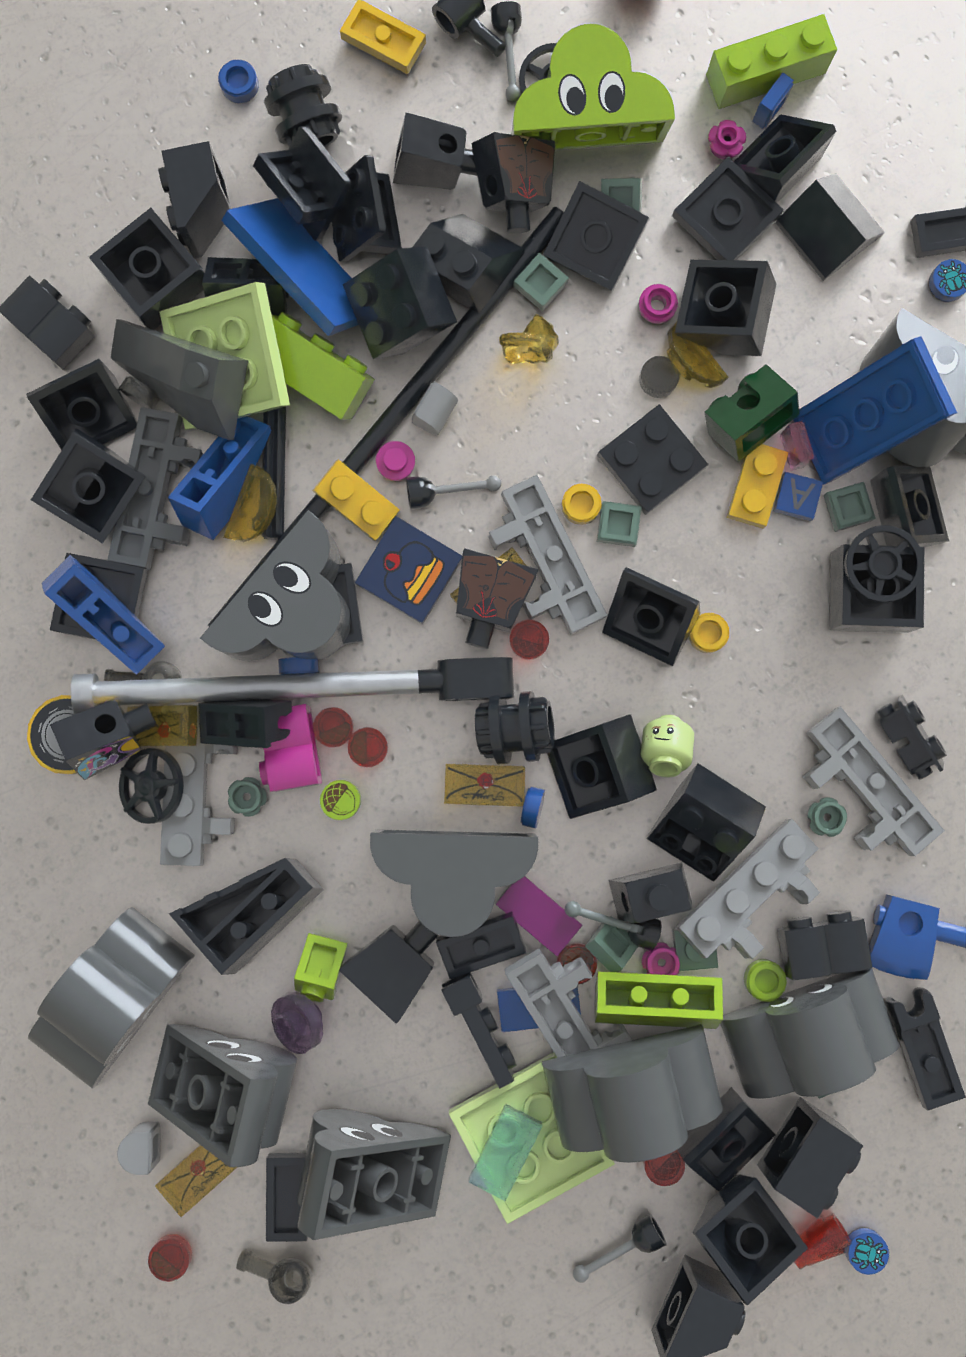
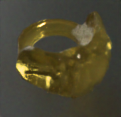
M536 314L523 333L501 334L498 343L502 345L503 356L509 363H548L553 358V352L559 344V337L554 329V325L544 317Z

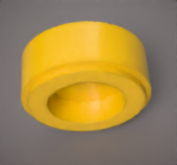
M581 483L571 486L565 492L561 507L564 516L570 522L584 525L592 522L597 517L602 502L600 494L594 487Z
M701 614L689 635V641L700 652H715L727 643L729 639V626L725 619L718 614Z

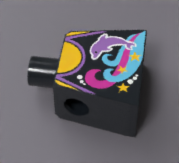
M111 700L50 724L65 761L83 780H86L138 753L142 748L136 735L157 726V723L147 703L125 713L116 700Z

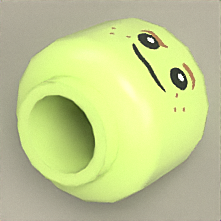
M663 715L647 723L643 729L641 757L653 774L661 777H675L692 764L694 731L690 725L674 715Z

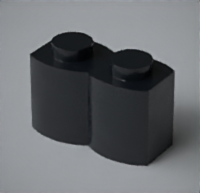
M29 275L0 305V313L63 370L95 337L87 328L91 321L76 306L72 305L69 309L64 307L58 301L62 297L61 293L46 279L38 283Z
M851 911L827 913V920L812 923V917L788 919L787 927L778 928L786 977L791 980H802L872 968L864 919L852 917Z

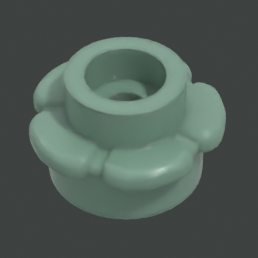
M245 777L242 781L236 780L228 789V805L230 809L236 814L243 813L245 817L258 814L260 807L265 805L267 800L266 790L261 788L260 782L252 777ZM245 793L250 794V800H244L243 796Z
M830 797L820 799L819 803H813L807 814L811 820L810 828L820 836L827 834V836L833 837L840 834L847 821L846 809L838 804L836 799ZM826 813L830 815L829 821L824 820Z

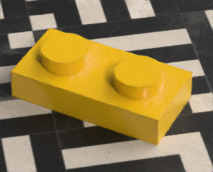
M357 0L340 29L342 40L407 75L426 44V34L363 0Z
M761 444L744 457L726 518L762 529L767 526L789 452Z
M339 459L333 463L312 490L374 541L378 539L400 511V509Z

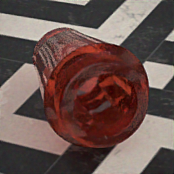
M834 1213L827 1217L821 1215L799 1235L808 1249L794 1262L801 1270L806 1266H811L846 1253L845 1248L850 1246L852 1242L842 1223Z

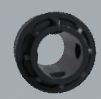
M299 64L286 68L270 78L266 86L268 95L264 99V104L269 115L282 117L283 121L275 129L280 143L288 144L290 147L298 128L301 126H308L324 147L330 145L338 138L340 134L338 123L342 120V114L337 104L325 103L324 98L331 91L327 76L318 74L317 70L312 69L309 64Z
M525 691L520 693L519 704L507 705L505 697H501V694L490 696L489 702L480 703L475 711V734L480 754L484 755L486 759L494 758L496 763L500 765L510 763L512 752L523 751L527 762L539 761L541 754L550 753L555 745L554 718L550 701H547L545 697H535L533 691Z

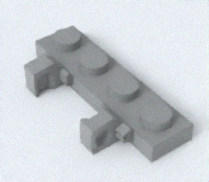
M538 475L503 490L501 496L509 513L502 516L505 525L490 531L488 538L494 550H497V547L505 542L512 543L517 540L520 548L527 546L544 581L540 585L543 594L534 601L523 604L529 620L546 612H549L552 619L561 615L571 635L606 618L608 615Z
M167 704V715L170 713L173 716H166L171 726L185 721L196 710L195 715L188 721L173 727V731L195 740V743L173 732L170 738L165 739V751L176 759L181 768L184 789L178 808L172 816L162 822L160 865L201 866L204 863V844H212L213 834H234L235 818L210 817V807H206L208 763L212 764V754H237L238 746L200 743L198 705ZM171 711H182V714L180 716L177 715L176 718L175 713H172ZM164 761V775L166 779H173L172 772ZM174 785L167 787V792L163 797L162 812L166 809L172 798Z
M841 707L835 708L807 732L808 736L820 749L814 755L819 763L802 777L812 789L822 787L833 776L838 781L845 779L871 810L867 816L872 820V823L854 837L863 850L869 849L872 851L883 841L887 845H892L897 841L909 856H916L945 831Z
M793 819L786 820L675 928L702 958H708L722 945L726 950H730L734 946L745 959H754L764 947L746 929L752 924L749 917L776 890L781 893L787 889L800 904H809L820 892L809 878L805 876L810 870L804 863L819 848Z
M539 948L504 969L507 978L557 1058L632 1040L623 1024L619 1025V1029L613 1032L605 1031L602 1035L599 1034L598 1030L591 1032L572 1002V999L576 997L573 989L577 988L578 982L582 979H592V973L582 957L563 967L560 962L550 966Z

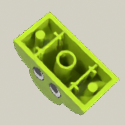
M583 24L572 28L559 39L551 56L547 78L531 84L519 97L514 110L511 134L554 140L555 150L660 143L664 141L675 120V110L669 91L657 78L643 72H632L629 50L616 32L599 24Z

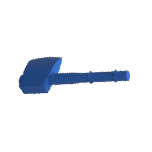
M886 894L883 905L876 907L873 918L875 928L869 944L872 967L895 976L928 980L936 941L966 948V927L939 921L940 908Z

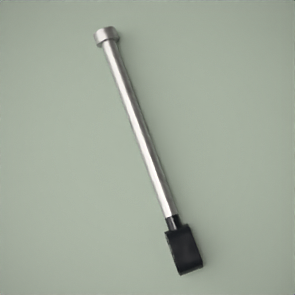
M513 658L438 660L437 669L124 681H99L97 674L93 673L74 674L71 681V703L74 714L111 700H116L119 705L420 693H439V701L489 700L490 696L500 694L505 699L514 698Z

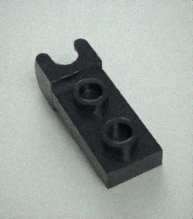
M472 973L452 978L443 983L441 991L453 1015L462 1014L499 1089L514 1081L512 1068L517 1066L516 1061L506 1043L501 1046L499 1045L493 1031L498 1029V1026L490 1009L486 1007L481 1010L479 1004L482 1003V993Z
M917 987L913 990L915 1004L912 1010L906 1011L905 1006L901 1002L895 1001L891 997L885 999V1005L893 1027L896 1028L922 1107L929 1111L964 1099L966 1096L939 1022L941 1018L934 998L927 989Z

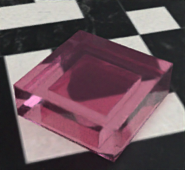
M802 421L789 424L782 431L780 437L784 450L789 452L787 460L790 470L794 471L804 468L814 459V454L805 424Z

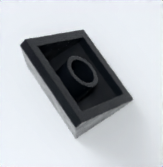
M780 114L734 163L778 203L823 157L837 131L833 124Z
M836 173L816 179L775 222L823 281L885 233Z
M100 359L88 363L26 394L61 450L75 429H79L101 444H105L135 429L137 426V420L115 375Z
M891 466L870 480L881 525H890L903 529L917 541L920 547H928L949 541L930 466ZM883 532L886 546H898L904 541L894 534Z
M626 567L622 572L602 633L673 666L700 615V601Z
M732 1087L720 1098L723 1107L722 1113L710 1123L688 1130L687 1141L677 1149L683 1161L717 1191L721 1190L776 1136Z

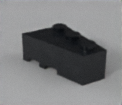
M284 858L240 879L237 883L204 896L203 899L187 907L179 908L169 913V915L221 975L236 974L324 889L298 860Z

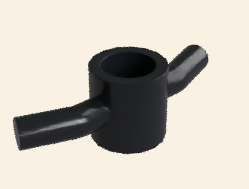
M439 0L433 5L432 13L435 20L450 37L457 39L467 30L476 41L494 56H500L505 50L506 44L478 19L486 11L483 0Z

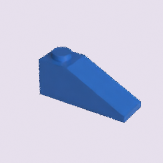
M246 416L237 419L234 440H228L219 436L168 496L182 526L211 540L216 538L238 509L271 433L269 425Z
M69 555L41 583L44 594L136 675L165 647L121 601L73 556Z

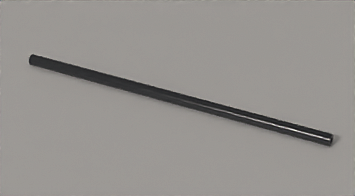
M557 207L551 209L522 244L521 247L524 248L525 253L480 314L469 308L342 463L357 475L426 393L430 384L434 383L512 289L514 280L538 253H541L549 244L564 213L561 209ZM315 494L209 622L208 626L210 627L308 510L321 520L331 506Z

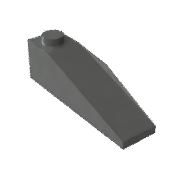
M116 319L110 358L197 429L228 440H234L248 360L122 319Z

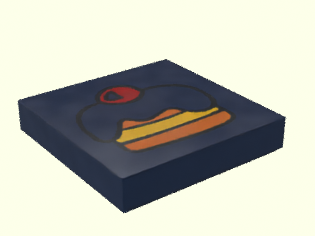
M395 516L356 579L355 584L423 625L461 563L462 555Z

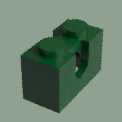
M765 364L755 373L745 376L738 386V391L731 397L725 395L724 397L717 398L704 411L708 434L739 462L800 415L798 392Z

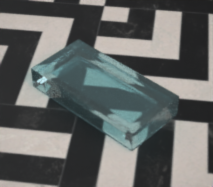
M505 1103L469 1176V1183L506 1201L543 1126L542 1122Z

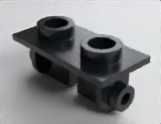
M901 695L897 701L899 707L894 709L890 703L877 710L880 716L878 722L883 727L892 744L905 737L910 742L897 749V752L911 775L916 774L919 780L933 773L930 766L934 764L940 772L944 770L942 758L947 756L946 751L936 735L928 737L921 723L926 721L925 717L914 700L907 703L904 696Z

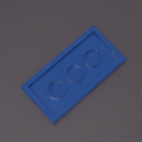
M278 198L226 211L221 220L223 224L327 336L359 325L343 287V284L352 278L318 241H314L302 224L298 225Z
M922 336L909 340L800 408V415L793 419L824 485L953 416L957 411Z

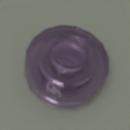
M298 992L288 993L273 1003L271 1010L273 1029L277 1038L289 1051L296 1054H305L321 1043L323 1037L322 1013L316 1004Z

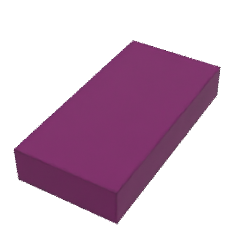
M526 876L510 884L495 902L505 913L513 912L516 922L556 956L559 955L583 926L575 918L569 917L565 913V909Z

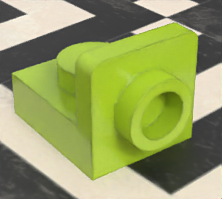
M308 933L294 977L295 990L300 992L301 997L314 1002H323L324 998L328 1000L334 999L336 984L340 974L339 970L342 967L347 951V943Z

